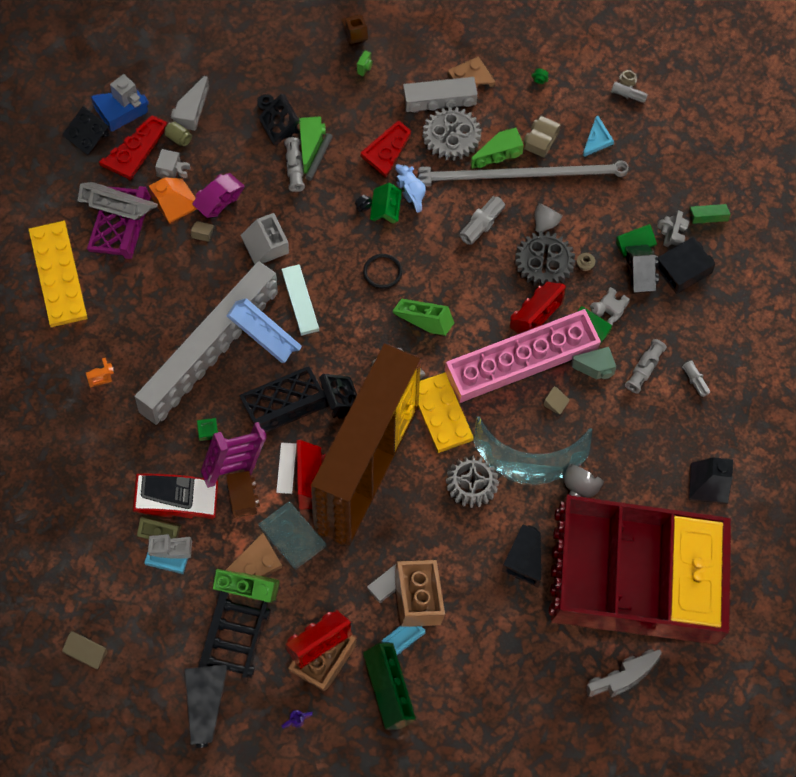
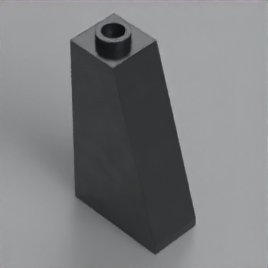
M227 665L185 669L191 745L196 744V748L209 747L208 743L213 742L228 670Z

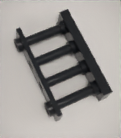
M220 591L198 667L227 665V671L243 674V683L247 684L248 679L252 678L255 666L252 665L264 622L268 621L271 609H268V602L263 601L261 609L232 603L229 593ZM231 610L256 616L259 619L256 628L228 622L224 619L225 614ZM226 629L252 635L251 647L221 640L219 638L220 631ZM221 648L248 655L246 665L242 666L217 660L213 657L214 651Z

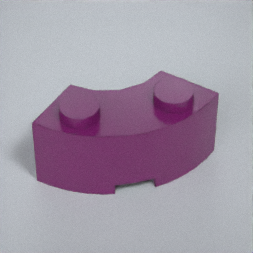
M231 173L219 174L203 190L197 192L195 195L196 199L192 205L207 218L217 217L227 205L237 201L245 186Z

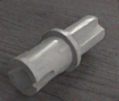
M615 81L612 87V93L622 95L626 99L632 98L643 103L647 99L646 93L633 89V86L629 87Z
M688 361L682 368L688 375L690 384L694 385L700 396H707L710 390L703 380V374L699 373L693 361Z

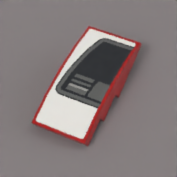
M136 474L132 512L167 518L178 516L192 519L196 516L214 519L216 515L218 480L215 486L207 488L204 478L168 474Z

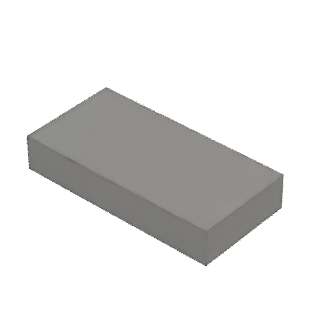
M396 564L367 586L368 591L379 603L396 591Z

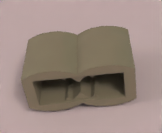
M543 116L538 120L535 119L531 127V133H527L524 138L525 149L544 158L558 136L561 124Z

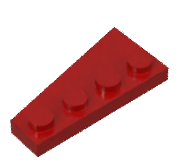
M153 115L150 116L136 129L133 135L126 137L118 148L115 147L110 151L109 156L102 158L99 161L100 166L131 180L165 132L168 122Z

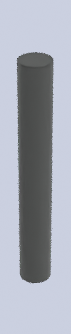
M329 133L325 135L305 176L309 181L313 179L333 136Z

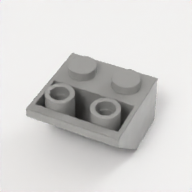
M274 213L257 219L241 234V238L254 265L258 261L263 264L289 254L287 238Z

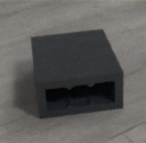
M692 237L659 256L656 269L674 292L678 294L712 274L715 262L704 251L702 244Z

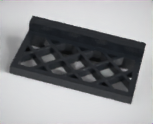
M309 366L239 395L253 425L259 422L261 429H264L265 433L329 407L325 392L320 387ZM308 373L310 377L308 382L299 380L300 376ZM290 382L293 384L289 390L282 388L283 383ZM296 385L305 386L303 393L294 391ZM309 388L316 389L318 393L308 395L307 391ZM269 389L275 390L273 397L264 395L265 391ZM279 392L288 394L285 400L276 398ZM291 395L300 397V400L297 402H289ZM252 396L258 398L255 404L248 403L246 399ZM261 399L270 401L267 408L259 406ZM274 402L283 405L278 410L271 409ZM256 410L265 412V414L259 418H255L254 416Z

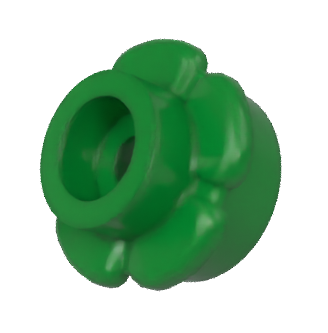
M538 68L532 73V78H534V82L544 84L548 82L549 73L544 69Z

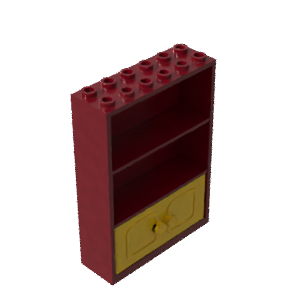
M566 495L564 500L560 501L559 508H556L554 513L557 527L553 531V539H556V546H553L552 558H555V564L551 568V577H554V582L550 587V596H553L552 603L549 605V615L552 616L551 623L715 645L729 633L731 518Z

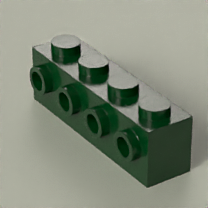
M378 643L363 652L385 729H401L416 721L394 644Z

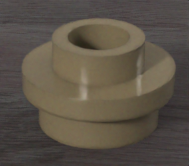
M626 70L620 75L619 81L623 85L634 86L637 82L636 74L633 71Z
M582 253L577 258V265L581 270L588 271L595 266V258L590 253Z

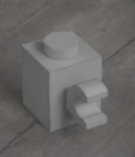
M125 74L110 84L112 96L123 107L129 103L135 108L141 105L136 85Z
M161 149L155 166L157 177L161 179L164 177L175 178L178 172L180 177L187 178V172L182 170H190V164L187 162L182 163L178 152Z

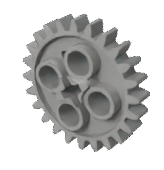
M449 106L448 111L442 108L441 113L436 110L435 116L430 114L429 120L426 119L423 126L424 144H428V150L433 149V155L438 152L439 158L445 155V159L448 160L449 156H452L453 161H455L456 156L462 159L463 154L468 157L469 151L474 153L475 147H478L481 140L480 123H476V117L471 118V112L465 114V109L459 112L458 107H456L455 111H452L451 106Z

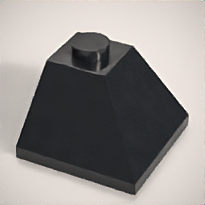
M713 457L692 462L690 467L689 500L728 504L733 475V459Z

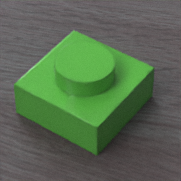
M364 50L357 63V74L364 76L366 71L371 69L373 63L371 52Z

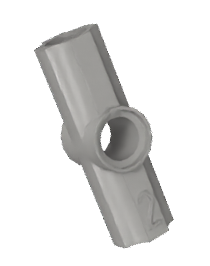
M493 196L482 209L475 211L470 222L460 232L459 236L463 242L472 245L483 232H487L492 227L495 218L503 211L506 205L501 198Z

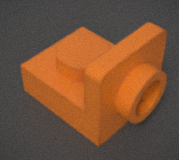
M106 357L102 358L104 368H95L90 372H86L90 388L112 382L111 374H114L112 364H107Z

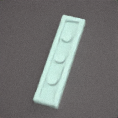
M300 264L283 268V278L301 336L318 332L319 326Z

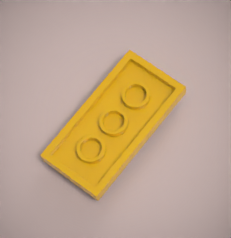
M446 372L421 380L419 411L437 453L474 441L473 434Z

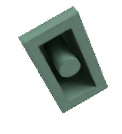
M609 347L575 355L572 358V368L594 379H608L615 374L616 364Z

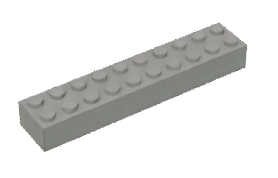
M260 261L251 268L135 395L140 414L155 425L165 420L171 408L176 407L180 403L181 397L191 391L193 384L203 378L209 366H213L217 362L218 356L228 350L230 343L240 337L242 329L226 316L234 303L247 298L258 309L263 311L266 303L276 297L278 293L277 277L273 270Z

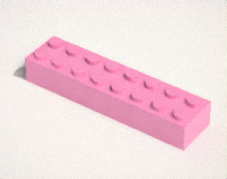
M583 309L447 361L444 370L459 403L568 362L575 355L598 350L601 341L586 310Z

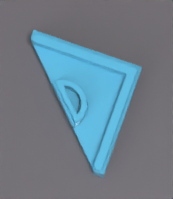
M599 116L595 118L583 152L584 157L614 144V140Z

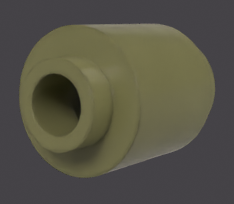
M176 121L168 123L165 127V136L179 146H187L190 143L192 134Z

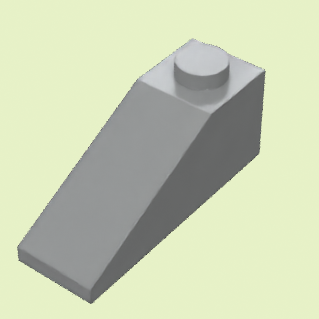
M204 76L177 102L176 109L173 108L171 119L186 129L196 130L209 89L207 76Z

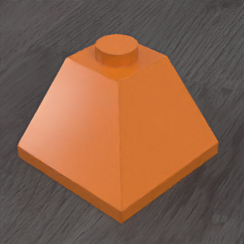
M164 177L149 185L151 198L158 204L157 207L169 224L197 209L192 205L196 198L182 178Z

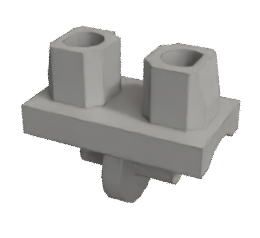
M679 210L675 216H666L665 219L658 222V228L665 235L663 245L669 247L671 244L678 246L685 241V236L678 233V231L684 232L689 225V221L682 217L683 212Z

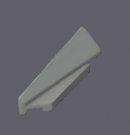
M94 182L80 183L78 202L89 203V207L136 220L158 206L157 203Z

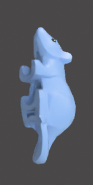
M396 164V171L399 174L397 176L399 180L397 185L399 188H404L403 196L408 203L413 202L416 212L419 213L422 211V199L426 192L425 185L415 177L413 167Z

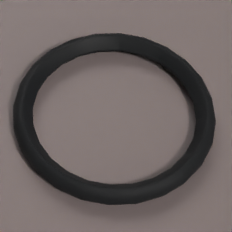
M376 254L366 261L363 267V274L366 281L373 287L381 289L390 288L401 279L402 266L392 255ZM385 257L397 264L398 276L392 283L379 285L369 279L367 268L374 259Z

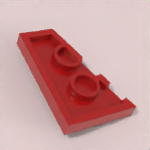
M398 120L360 152V156L387 178L410 138L411 130Z

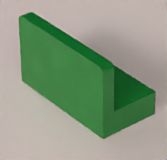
M390 182L375 188L373 191L370 220L376 221L384 218L393 224L398 222L402 190Z

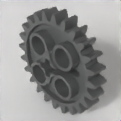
M540 231L539 236L532 233V239L526 236L525 241L520 242V246L517 247V253H515V265L518 266L517 272H522V278L527 276V283L533 280V286L537 283H540L541 286L546 282L558 283L559 280L564 283L565 277H570V272H573L575 266V253H572L573 247H568L569 241L563 242V236L559 239L556 238L557 233L550 236L549 231H547L546 235H543L542 231ZM545 246H548L545 273H542Z

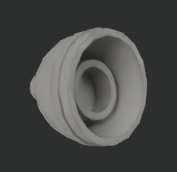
M539 203L534 213L535 231L538 233L542 231L543 233L548 229L554 228L562 220L563 216Z

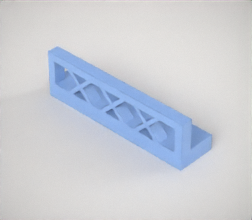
M247 298L236 301L226 315L281 363H285L292 352L299 351L302 347Z

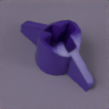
M294 710L290 714V720L282 724V728L284 729L291 725L299 728L303 726L304 719L313 716V713H302L299 710Z

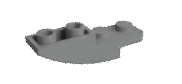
M651 649L644 652L643 656L637 658L635 656L628 657L621 665V672L616 670L609 673L608 677L603 679L596 677L590 680L586 688L588 696L591 697L608 690L612 698L632 688L653 669L662 654L661 650L654 651Z

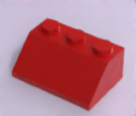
M546 282L543 286L540 285L535 290L534 296L531 299L527 298L519 311L516 310L511 315L510 328L517 334H521L542 326L563 304L566 285L554 282Z
M297 440L299 510L313 509L311 484L325 459V454H321V447L303 440Z
M338 610L333 613H326L321 618V621L308 625L303 633L300 635L295 634L287 640L286 650L299 669H302L351 636V622Z

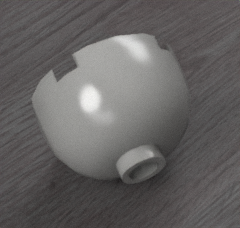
M571 463L564 474L565 486L570 490L569 494L572 496L593 497L604 484L601 478H595L592 473Z

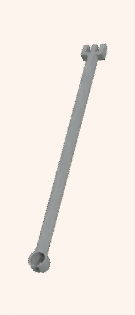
M618 161L612 165L431 172V167H419L418 179L425 186H431V181L590 174H615L618 177H623L628 173V164L625 161Z

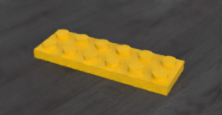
M65 221L29 228L50 327L88 319Z

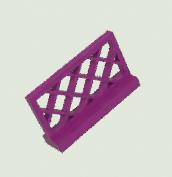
M139 186L138 189L109 187L130 195H136V197L148 201L151 198L146 187ZM99 210L87 247L88 252L123 255L125 259H132L145 215L136 220L127 217L122 218L118 215L121 220L111 225L109 221L116 217L117 214L111 213L105 217V211ZM107 222L110 227L100 232V226ZM124 224L126 226L125 230L117 234L115 229ZM113 231L116 236L106 241L104 236ZM101 238L105 242L99 247L94 246L95 242ZM120 240L119 249L111 248V244Z

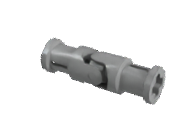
M295 137L287 138L284 141V145L287 147L286 160L288 161L287 176L290 178L289 190L300 192L305 188L302 180L304 172L302 153L299 150L301 142L299 138Z
M658 339L651 341L650 348L644 352L632 372V377L625 383V387L633 393L641 391L642 384L648 380L659 362L661 353L667 348Z

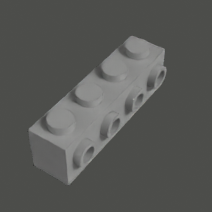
M474 77L403 84L406 112L449 108V106L454 108L477 105V89Z

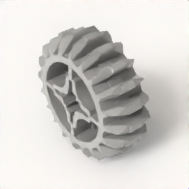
M474 455L471 460H468L465 456L464 462L458 459L457 465L452 464L451 470L447 472L448 478H446V483L448 484L447 490L451 491L450 497H456V503L462 501L463 507L466 503H470V508H473L475 503L480 507L481 502L487 504L488 499L492 500L494 498L493 493H497L498 488L496 486L499 485L497 480L498 474L493 473L495 468L494 466L489 467V461L482 463V457L476 461ZM470 470L468 474L461 475V477H458L463 472ZM472 476H473V481H475V483L473 484V488H472V483H470V480H471V477H472ZM486 487L482 492L475 493L476 490ZM461 488L467 489L468 493L463 491Z

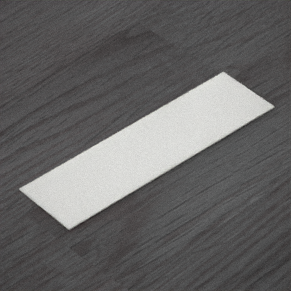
M281 443L276 493L292 494L296 443Z

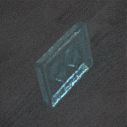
M290 501L258 524L259 528L295 570L326 547V543Z

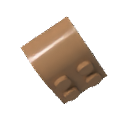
M437 560L397 561L395 587L401 627L441 625L445 616Z
M350 636L302 669H299L293 660L288 670L322 691H326L355 649L356 638Z

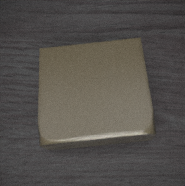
M196 221L191 229V238L209 242L214 225Z
M554 386L544 401V407L561 415L570 399Z

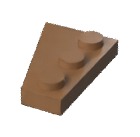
M262 533L226 570L265 577L281 569L282 564L266 536Z

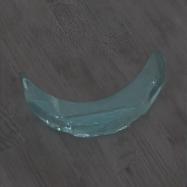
M476 416L474 445L483 459L489 461V467L494 466L495 470L504 475L505 478L523 484H548L564 477L570 463L579 467L585 462L590 453L593 429L589 428L577 442L565 449L547 454H531L512 449L501 443L488 431L481 417Z

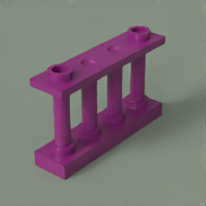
M259 422L254 423L251 434L227 440L223 437L222 432L213 434L201 468V474L207 488L215 486L219 475L244 469V471H250L251 476L266 440V433L264 429H261Z

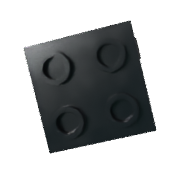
M82 106L62 135L85 154L89 155L98 141L103 137L107 138L110 133L108 132L109 126Z

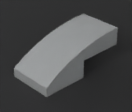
M169 534L149 536L148 554L150 556L175 559L191 558V537L171 539Z

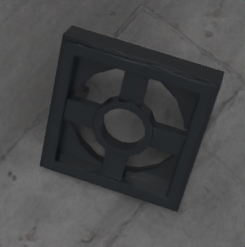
M280 94L258 117L274 145H278L283 139L295 137L294 134L300 133L297 128L300 120L285 94ZM288 114L289 122L288 125L285 126L283 123L284 117ZM276 115L281 117L278 124L275 123ZM275 126H279L281 132L276 133L272 129Z
M322 374L319 379L330 408L333 410L332 417L338 416V419L347 416L357 397L351 377ZM339 388L345 392L346 396L341 394ZM335 395L342 399L343 404L336 400Z

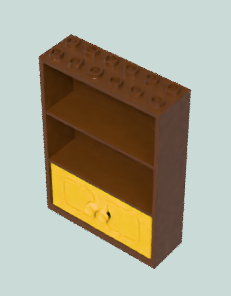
M385 343L381 348L311 484L314 531L318 535L333 538L340 545H351L419 409L421 358Z

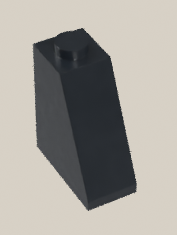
M522 524L503 564L502 572L539 588L541 582V532L531 525L526 526Z

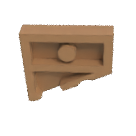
M479 56L448 70L450 79L474 77L476 87H479V84H489V87L495 86V80Z

